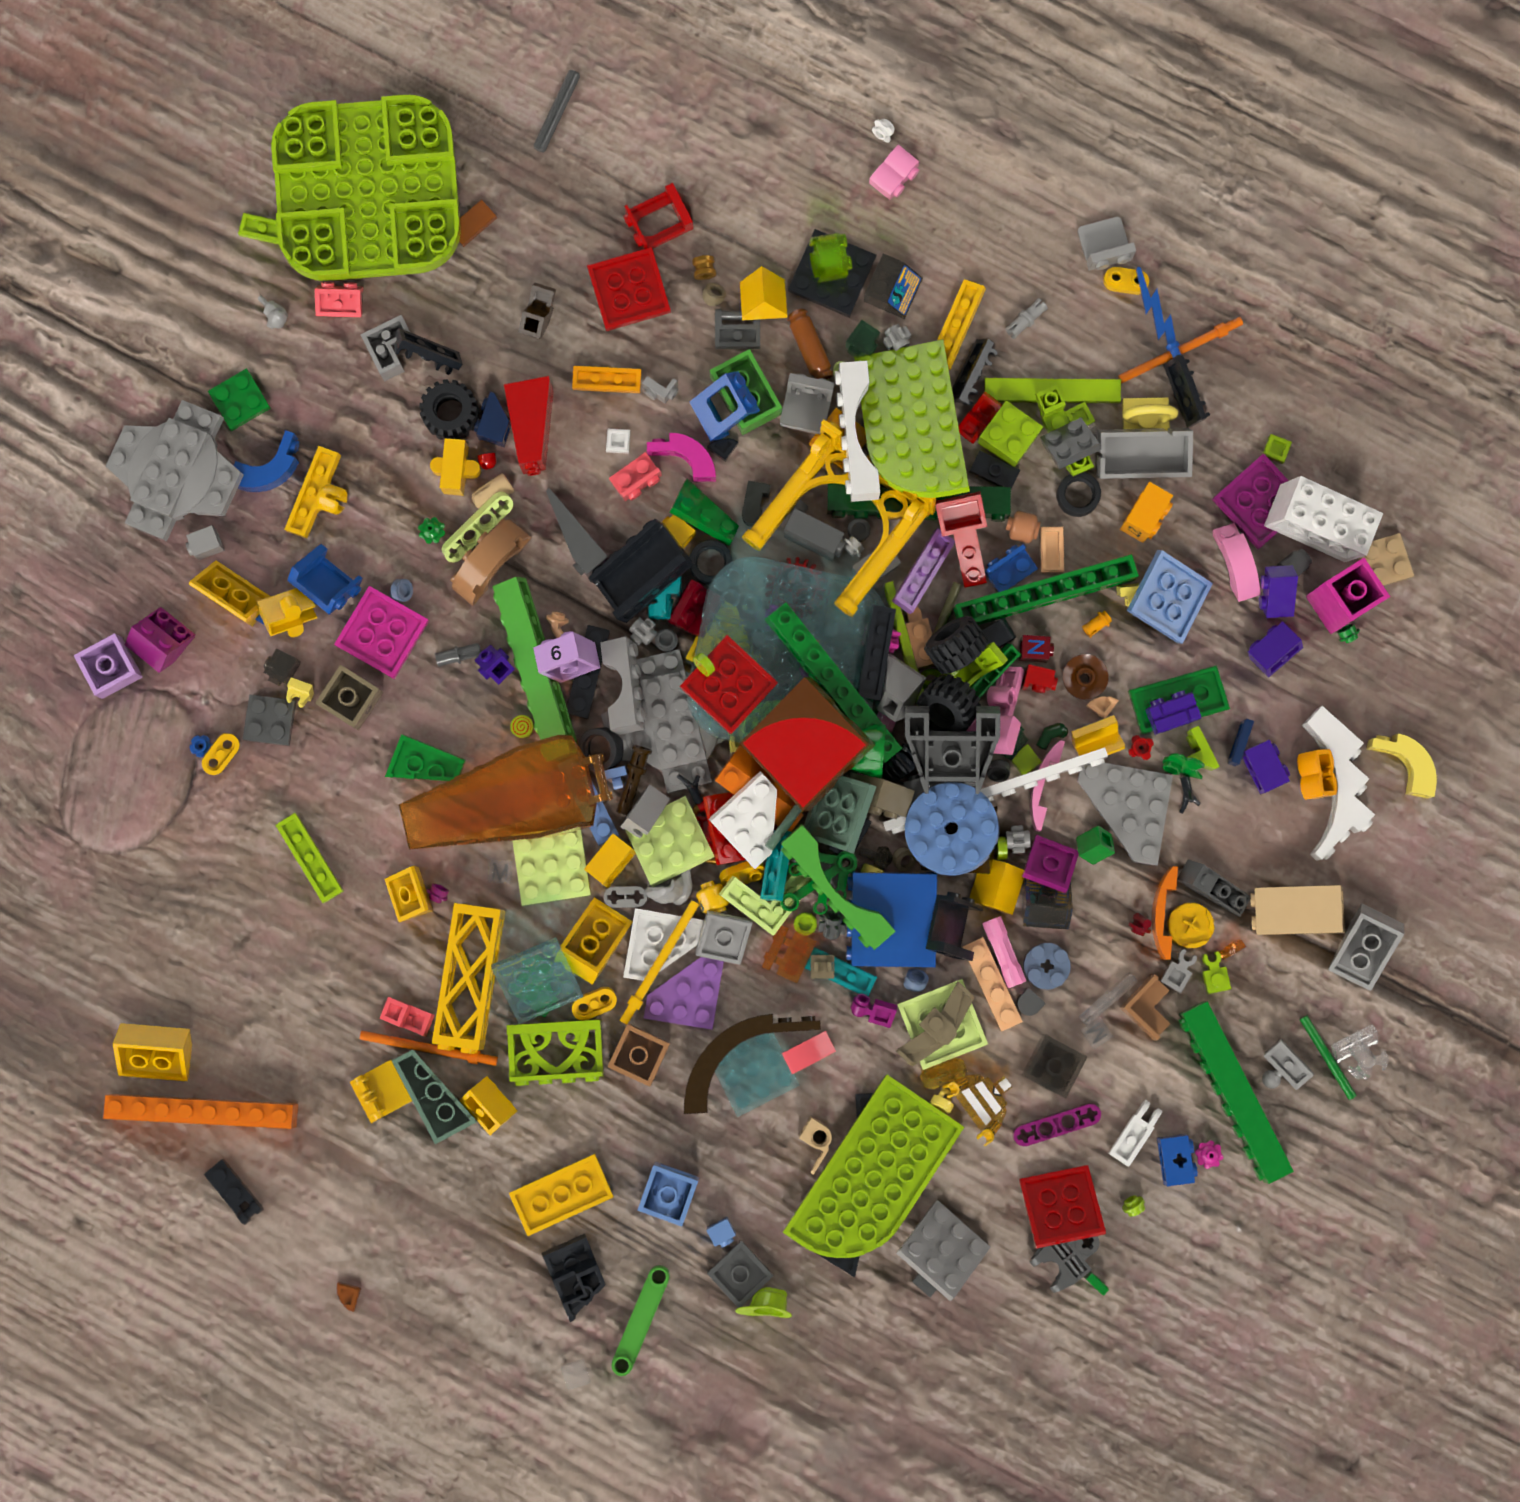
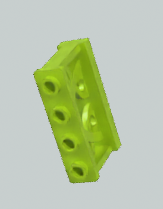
M602 1019L506 1025L509 1082H515V1086L529 1085V1081L538 1080L539 1085L553 1084L552 1079H562V1083H574L576 1078L585 1077V1082L599 1081V1077L604 1076ZM590 1030H595L596 1050L585 1047ZM552 1032L558 1033V1038L564 1046L574 1049L571 1055L557 1067L547 1062L537 1052L543 1050L550 1043ZM573 1033L575 1035L572 1041H578L577 1045L566 1041L567 1034ZM515 1034H520L526 1050L516 1055ZM537 1035H542L544 1037V1043L538 1047H534L533 1044L538 1043L536 1042L535 1037ZM582 1051L591 1053L595 1058V1065L590 1070L582 1069L580 1066L582 1061L589 1063L588 1059L581 1055ZM529 1054L531 1058L524 1063V1066L530 1064L533 1069L530 1073L525 1074L519 1071L517 1063L521 1057ZM572 1065L576 1070V1073H563ZM540 1067L545 1071L551 1073L536 1075L539 1072Z

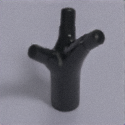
M678 774L677 778L687 787L696 805L700 804L703 801L698 789L700 776L696 775L694 782L691 783L685 777Z
M1189 776L1180 778L1183 789V802L1179 811L1181 814L1184 813L1189 802H1194L1197 806L1201 804L1193 793Z

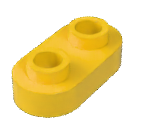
M1112 267L1106 271L1103 283L1108 290L1135 295L1141 294L1139 284L1134 281L1137 278L1135 269ZM1142 271L1146 285L1148 287L1149 277L1144 271ZM1118 275L1120 280L1115 281L1112 276Z
M231 733L221 734L205 753L201 765L207 774H220L237 753L239 741L235 735ZM229 740L232 745L230 748H224L223 742ZM216 759L218 763L216 766L211 767L209 761Z
M748 861L724 869L720 873L719 879L724 886L732 876L736 877L743 884L756 882L764 876L765 867L762 862L754 869Z
M600 987L581 995L573 1001L572 1013L578 1020L585 1021L608 1012L616 1005V994L609 987ZM602 995L609 996L607 1001H602L600 998ZM586 1004L588 1007L585 1010H581L579 1006Z

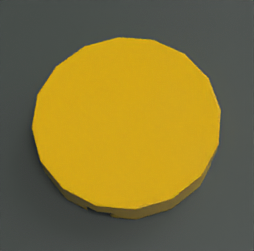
M1195 902L1183 903L1177 906L1170 913L1167 921L1168 932L1172 936V940L1184 948H1198L1205 945L1215 929L1211 912Z

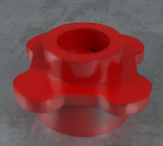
M1139 735L1133 736L1131 738L1132 747L1128 751L1131 757H1141L1143 760L1150 759V751L1154 745L1151 738H1140Z

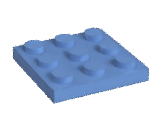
M1157 550L1126 611L1176 643L1183 644L1213 583L1163 550Z

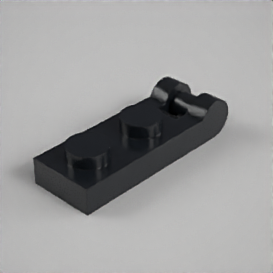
M221 1159L204 1174L243 1225L250 1222V1218L255 1213L259 1214L264 1210L260 1202L225 1159ZM245 1201L249 1204L246 1210L241 1207V1204Z

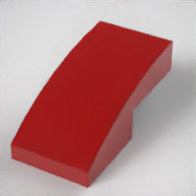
M984 392L959 424L960 435L974 444L1000 410L1002 404L987 392Z

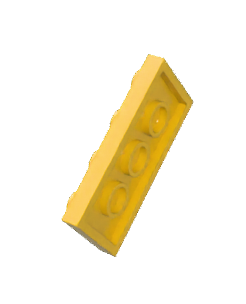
M596 1154L509 1192L527 1236L614 1197Z

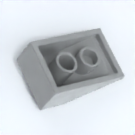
M1361 903L1328 970L1371 991L1404 936V924Z

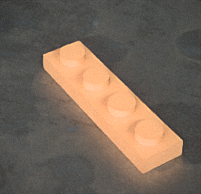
M984 937L962 946V948L974 952L973 961L968 962L1000 1031L1002 1032L1022 1023V1019Z

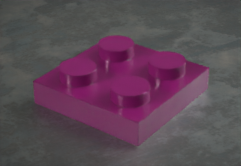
M1036 835L1022 877L1066 893L1079 855L1078 850Z

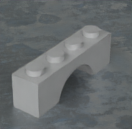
M626 636L600 642L603 665L611 670L618 671L622 678L621 694L617 701L608 707L610 730L618 735L644 730L646 714L641 702L643 699V691L639 685L641 671L636 659L638 647L635 642Z

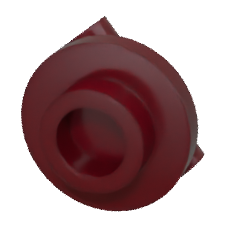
M1135 913L1133 915L1134 921L1128 924L1132 928L1131 932L1144 936L1145 933L1150 934L1151 920L1140 913Z

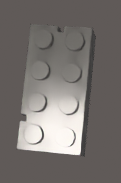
M1164 428L1097 430V440L1101 447V450L1098 452L1101 455H1097L1096 475L1100 479L1192 477L1193 430L1189 428H1168V431Z

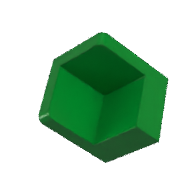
M1098 825L1076 838L1079 857L1092 865L1115 854L1112 834Z

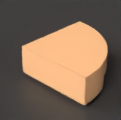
M1098 697L1090 701L1086 707L1105 719L1119 700L1113 697Z

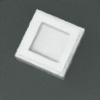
M607 428L606 452L629 454L631 431Z

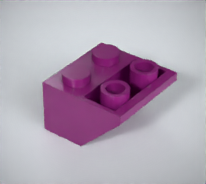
M160 607L131 627L124 645L160 673L177 660L195 638V634Z

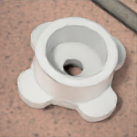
M887 119L875 120V127L872 128V132L878 139L889 143L891 141L890 136L895 130L893 124Z
M853 536L848 540L845 538L844 549L852 557L854 555L860 557L861 552L864 550L862 544Z

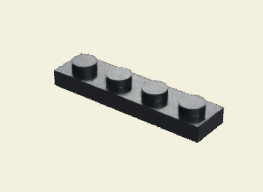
M872 605L857 688V692L862 698L881 700L896 609Z
M587 625L585 638L595 642L600 668L574 678L567 705L569 715L589 719L603 663L600 642L608 641L610 630Z

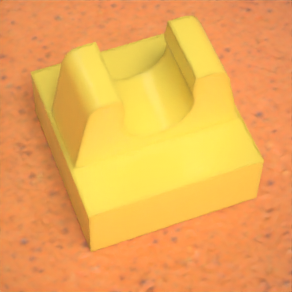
M1139 583L1116 586L1117 595L1124 597L1125 606L1129 607L1140 585Z
M291 677L287 684V702L291 703L294 697H299L298 705L299 707H304L313 698V686Z

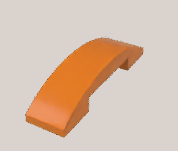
M1176 866L1169 867L1157 887L1152 907L1153 938L1162 960H1171L1172 936H1163L1167 890L1174 891L1177 886L1178 867Z

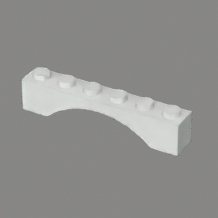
M867 361L839 363V370L835 371V384L840 385V393H837L838 407L842 406V414L839 415V426L844 428L845 435L841 436L842 450H846L847 458H843L844 472H848L849 480H845L846 494H850L851 502L879 500L880 484L878 470L863 453L855 429L856 411L869 387Z

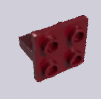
M691 580L683 591L668 622L691 634L704 638L724 598L707 590L698 582Z

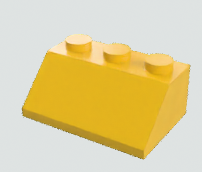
M120 1023L113 1041L118 1076L188 1081L192 1051L190 1029Z

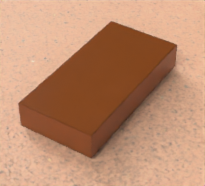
M482 199L460 218L461 234L459 243L463 247L497 219V216Z

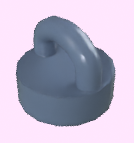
M396 579L391 585L390 598L398 602L410 600L413 594L412 583L407 579Z
M910 969L907 971L903 985L907 990L921 992L926 988L929 978L920 969Z

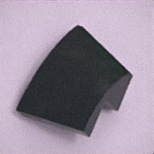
M585 1234L541 1253L570 1322L576 1319L577 1313L585 1305L587 1306L592 1301L593 1296L599 1293L606 1285Z

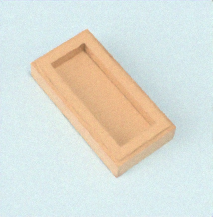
M1040 527L1041 573H1064L1063 527Z

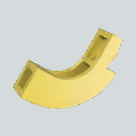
M1399 733L1393 735L1391 741L1390 737L1376 735V738L1368 740L1367 750L1392 754L1404 763L1408 772L1405 794L1427 799L1435 797L1437 784L1436 769L1432 758L1421 744Z

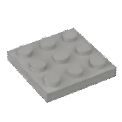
M937 1200L896 1254L951 1301L991 1247Z

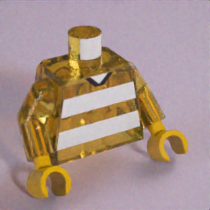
M980 1074L963 1075L955 1081L943 1085V1089L948 1087L951 1090V1094L947 1098L955 1096L978 1129L982 1131L976 1138L979 1139L984 1136L986 1138L984 1146L994 1140V1135L1002 1126L1007 1113L1005 1107L1007 1102L1002 1095L1010 1090L1012 1086L1005 1076L993 1084L987 1076L983 1077Z

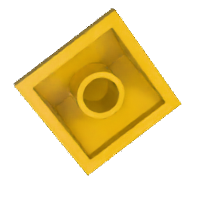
M761 266L740 281L742 320L787 318L785 279Z
M993 860L990 874H976L969 898L974 899L976 904L1013 915L1024 877H1022L1024 870L1006 862Z
M411 866L384 879L399 923L433 911L419 867Z

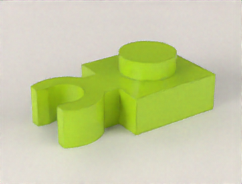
M1219 951L1214 952L1215 960L1213 962L1208 960L1207 954L1202 955L1203 963L1208 966V970L1202 971L1207 994L1231 990L1227 968L1219 967L1221 961Z

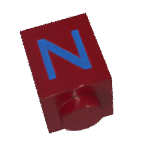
M1022 635L1020 638L1021 655L1019 656V661L1047 663L1049 657H1053L1054 643H1050L1049 636Z

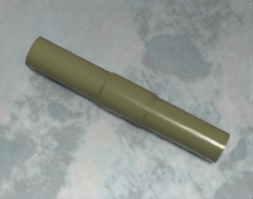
M953 582L933 634L947 624L961 589V584Z

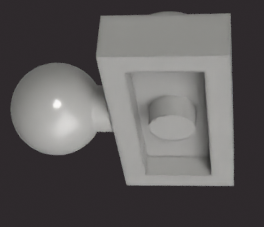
M1282 1039L1264 1053V1057L1276 1068V1070L1266 1071L1262 1076V1082L1267 1088L1274 1089L1278 1087L1283 1076L1297 1090L1314 1076V1072Z

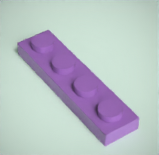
M939 528L935 529L893 597L892 602L908 614L913 613L953 547L955 540L949 536L942 537L941 530Z

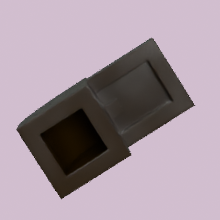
M539 283L532 285L528 306L522 313L519 333L538 339L544 335L554 308L552 306L556 289Z

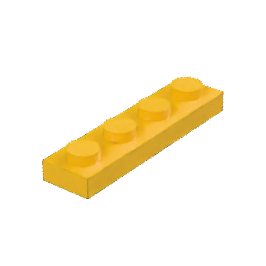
M965 279L937 339L944 340L949 370L952 368L986 290L985 286Z

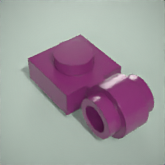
M858 994L853 998L850 1008L852 1014L857 1017L869 1015L868 1022L891 1028L898 1005L875 999L872 1005L867 995Z

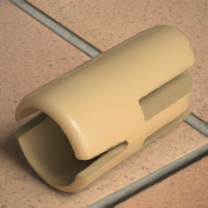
M501 473L478 488L472 494V501L479 509L495 493L501 491L510 495L514 492V489L505 475Z

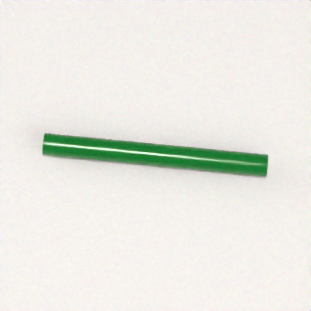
M1308 1015L1303 1016L1299 1019L1348 1100L1357 1096L1310 1018Z

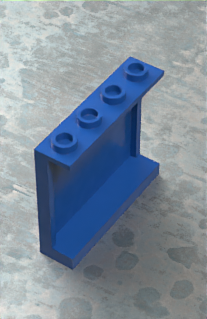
M852 871V877H848L847 889L852 891V900L848 901L868 910L879 911L896 932L874 950L871 946L866 948L858 939L861 934L855 928L851 931L847 926V937H851V946H847L846 960H851V966L936 967V952L927 950L926 944L937 897V873H872Z

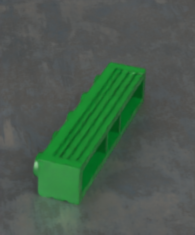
M1006 643L1001 648L1002 653L1008 659L1006 663L983 675L970 686L975 689V694L979 698L1021 655L1012 644Z

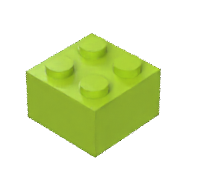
M1006 400L980 435L977 443L1003 462L1016 467L1041 433L1043 426Z

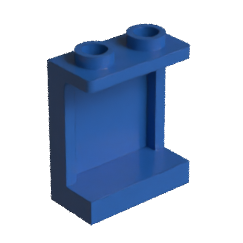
M320 544L292 566L287 581L330 615L336 609H342L350 597L355 598L359 594L363 578L359 575L352 580L325 558L328 549Z

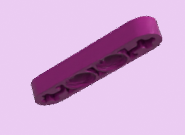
M1089 1103L1017 1126L1013 1130V1140L1018 1145L1024 1147L1086 1128L1099 1122L1101 1111L1099 1107ZM1087 1108L1096 1111L1092 1121L1089 1118L1081 1119L1083 1124L1079 1125V1118L1075 1114L1076 1111H1079V1115L1086 1114ZM1065 1115H1071L1074 1118V1125L1070 1128H1065L1062 1125L1061 1120ZM1043 1122H1049L1052 1125V1132L1048 1135H1042L1039 1131V1127ZM1035 1125V1132L1039 1138L1035 1139V1135L1027 1136L1026 1142L1017 1138L1020 1135L1021 1129L1025 1132L1033 1131L1031 1126Z

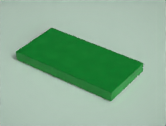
M1217 665L1129 690L1128 694L1141 735L1153 732L1145 710L1151 707L1150 702L1163 698L1164 702L1171 700L1172 694L1183 690L1185 694L1193 693L1201 718L1229 710V703Z

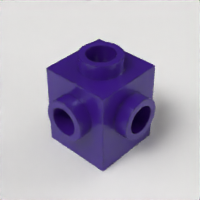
M492 645L484 649L474 660L480 666L477 671L486 680L491 677L498 685L515 670L507 661L510 657L501 648L496 650Z

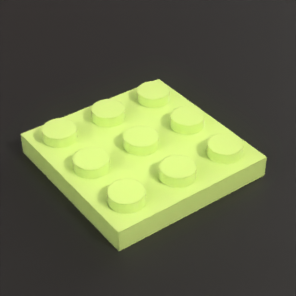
M686 796L666 805L647 835L643 833V836L639 838L625 829L652 887L715 857Z
M581 827L512 837L522 906L591 896L588 872L584 870L587 864Z
M963 979L957 980L965 987ZM957 981L897 1004L911 1040L925 1031L919 1026V1023L934 1007L941 1013ZM972 1003L956 1032L957 1036L948 1045L942 1046L921 1060L922 1070L988 1045Z

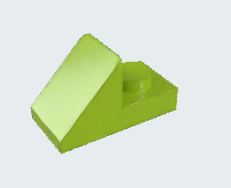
M1197 726L1187 731V742L1192 749L1195 748L1196 753L1186 758H1196L1205 764L1204 769L1210 771L1220 767L1200 727Z

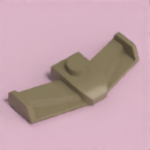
M957 981L941 1013L934 1007L919 1023V1026L925 1031L895 1051L911 1066H914L942 1046L948 1045L957 1036L956 1032L975 997Z

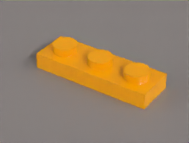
M573 366L572 389L580 391L641 393L642 370Z

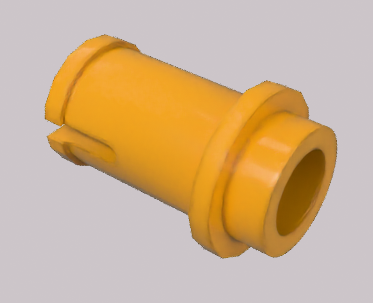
M1105 610L1099 611L1096 617L1082 625L1083 631L1091 638L1105 626L1109 627L1112 619Z

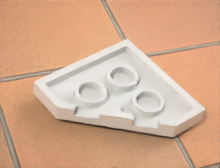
M762 772L757 773L709 818L711 823L754 869L772 854V850L768 849L765 844L774 833L777 789Z
M635 908L624 978L644 980L682 916ZM691 918L660 971L697 946L704 920Z

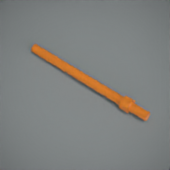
M1238 317L1225 324L1222 322L1214 326L1213 330L1180 345L1178 348L1181 354H1184L1217 337L1220 339L1228 335L1229 331L1242 326L1243 321L1241 317ZM1170 351L1165 352L1118 375V379H1121L1122 384L1174 358Z
M361 1031L360 1040L468 1060V1063L476 1065L483 1063L497 1066L498 1057L481 1054V1051L475 1054L462 1053L460 1049L451 1051L437 1049L438 1045L367 1031Z

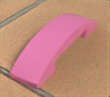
M1060 740L1050 749L1037 770L1048 767L1049 764L1054 765L1060 762L1065 741ZM1045 779L1037 781L1038 786L1031 788L1030 794L1031 822L1034 831L1037 832L1042 830L1047 808L1038 806Z

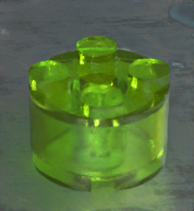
M833 233L811 237L809 246H813L814 251L809 253L814 277H819L817 282L823 283L845 279L848 276V270L852 269L851 257L847 256L845 249L847 247L846 235Z

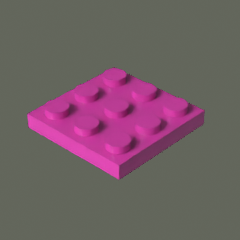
M369 586L334 645L395 680L429 620Z

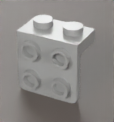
M1119 217L1078 228L1077 233L1089 271L1094 269L1102 270L1117 263L1125 264L1130 262L1136 253L1134 242L1128 244L1122 220Z
M790 373L780 425L820 434L821 422L823 419L827 421L834 382H829L823 378L807 377L804 374Z

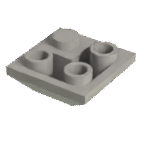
M888 654L881 700H874L877 710L894 722L905 718L906 706H914L926 677L892 654Z

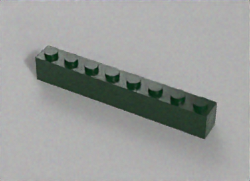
M828 484L827 515H832V518H845V515H854V518L867 519L868 516H877L878 519H882L878 509L871 500L851 502L850 494H846L845 485ZM881 484L879 499L883 493L889 491V489ZM969 486L970 492L936 498V501L980 491L985 518H991L993 522H1003L1011 514V487ZM888 498L884 502L885 509L888 512L897 513L903 508V504L895 498ZM936 506L935 513L933 515L930 514L928 517L926 516L924 520H936V517H938Z

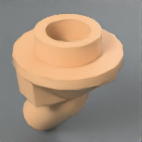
M552 612L551 615L546 616V619L550 623L555 637L559 638L563 634L561 627L566 625L569 620L565 618L563 613Z

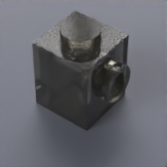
M276 648L272 657L269 656L265 661V671L263 673L269 676L268 681L278 686H281L282 683L287 685L290 678H293L301 661Z

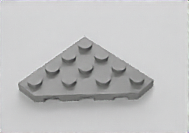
M1103 763L1095 767H1091V764L1081 766L1082 771L1078 773V784L1088 795L1092 804L1109 825V828L1123 845L1132 861L1158 866L1173 775L1110 763Z

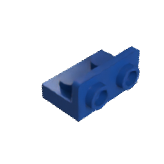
M1017 544L1005 552L1007 556L1001 560L997 557L987 564L988 569L985 571V575L997 592L1012 588L1038 570V567L1026 552L1024 544L1020 547Z

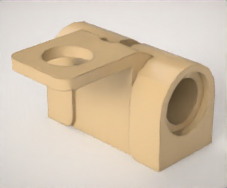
M810 1116L798 1136L799 1139L813 1148L822 1151L810 1171L814 1175L828 1152L832 1135L825 1124ZM818 1130L826 1133L825 1139L821 1142L813 1139V1134Z

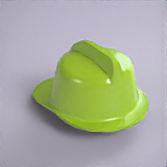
M771 1287L758 1290L754 1294L749 1306L740 1307L735 1310L737 1314L747 1316L792 1317V1314L787 1311L786 1291Z

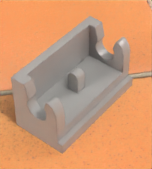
M649 784L620 827L639 838L643 836V833L647 835L670 798Z

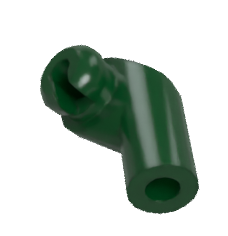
M1055 723L1045 727L1036 746L1047 750L1052 738H1065L1068 735V728L1063 723Z

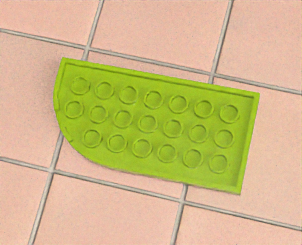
M944 340L903 347L897 351L893 349L854 357L855 361H867L869 387L861 400L870 460L872 465L878 470V474L894 489L902 493L906 491L917 494V497L938 498L970 492Z
M886 1074L782 1233L806 1249L826 1257L852 1258L881 1247L902 1225L961 1134L964 1126Z

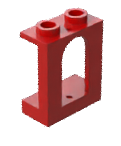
M673 183L665 186V192L630 209L628 205L624 206L626 214L623 215V218L628 228L633 227L636 233L633 234L637 246H642L643 249L656 248L694 229L693 221ZM671 204L680 223L655 235L644 236L638 227L639 220Z

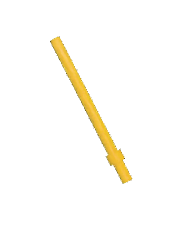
M691 900L634 996L631 995L627 1003L629 1005L619 1021L627 1025L635 1011L641 1008L644 1003L642 1001L697 910L698 903Z

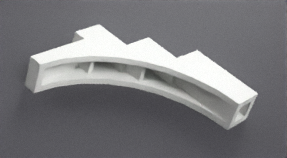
M1321 706L1311 714L1302 726L1315 739L1321 750L1330 749L1334 759L1333 773L1337 781V794L1332 796V809L1328 825L1321 840L1310 854L1316 861L1323 858L1327 860L1335 852L1333 847L1338 841L1342 843L1351 834L1348 831L1349 829L1353 833L1365 832L1372 825L1371 819L1375 816L1371 810L1355 797V795L1360 796L1367 788L1365 783L1369 778L1349 761V759L1353 761L1362 752L1359 748L1364 743L1327 709Z

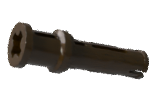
M632 745V757L630 763L626 765L628 774L618 808L616 809L617 813L626 816L631 811L641 775H644L647 771L645 766L648 756L652 754L651 749L639 745Z

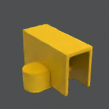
M445 438L443 458L436 457L430 462L432 472L437 476H441L439 488L443 494L464 496L466 478L475 479L481 474L479 464L474 460H467L469 446L465 440Z
M297 588L257 601L259 614L270 637L287 631L290 637H298L304 631L303 623L317 618L313 609L316 607L314 602Z

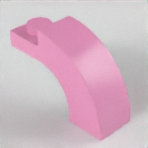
M1234 523L1214 529L1213 537L1225 559L1229 572L1230 587L1238 602L1259 596L1258 573L1244 534L1239 533Z

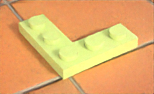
M794 866L791 870L793 874L798 872L797 866ZM788 874L784 893H794L812 879L810 877L805 878L802 875L791 876ZM734 876L730 878L719 893L720 896L773 936L791 913L783 910L779 901L767 902L760 899L758 894ZM788 897L785 899V905L790 906L792 899Z

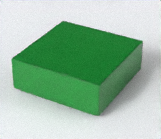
M1091 1271L1084 1276L1103 1296L1109 1291L1108 1287Z

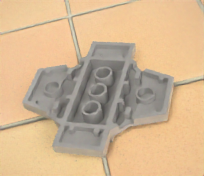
M182 400L174 418H168L167 422L157 427L124 425L106 467L129 488L130 500L134 502L125 524L167 541L176 521L184 519V516L188 513L211 516L226 515L244 474L217 450L218 444L215 437L224 420L221 415Z
M680 649L637 659V664L641 671L639 685L643 691L641 702L646 714L645 729L619 735L624 747L621 761L630 762L633 753L632 745L651 749L652 754L648 756L647 763L662 771L667 793L687 789L683 782L677 778L678 774L685 777L691 783L694 782L696 775H699L698 786L712 783L707 760L715 746L728 739V732L679 687L691 674L684 670ZM607 711L601 717L604 727L610 728ZM608 742V746H609V750H610V754H611V746H610V743Z

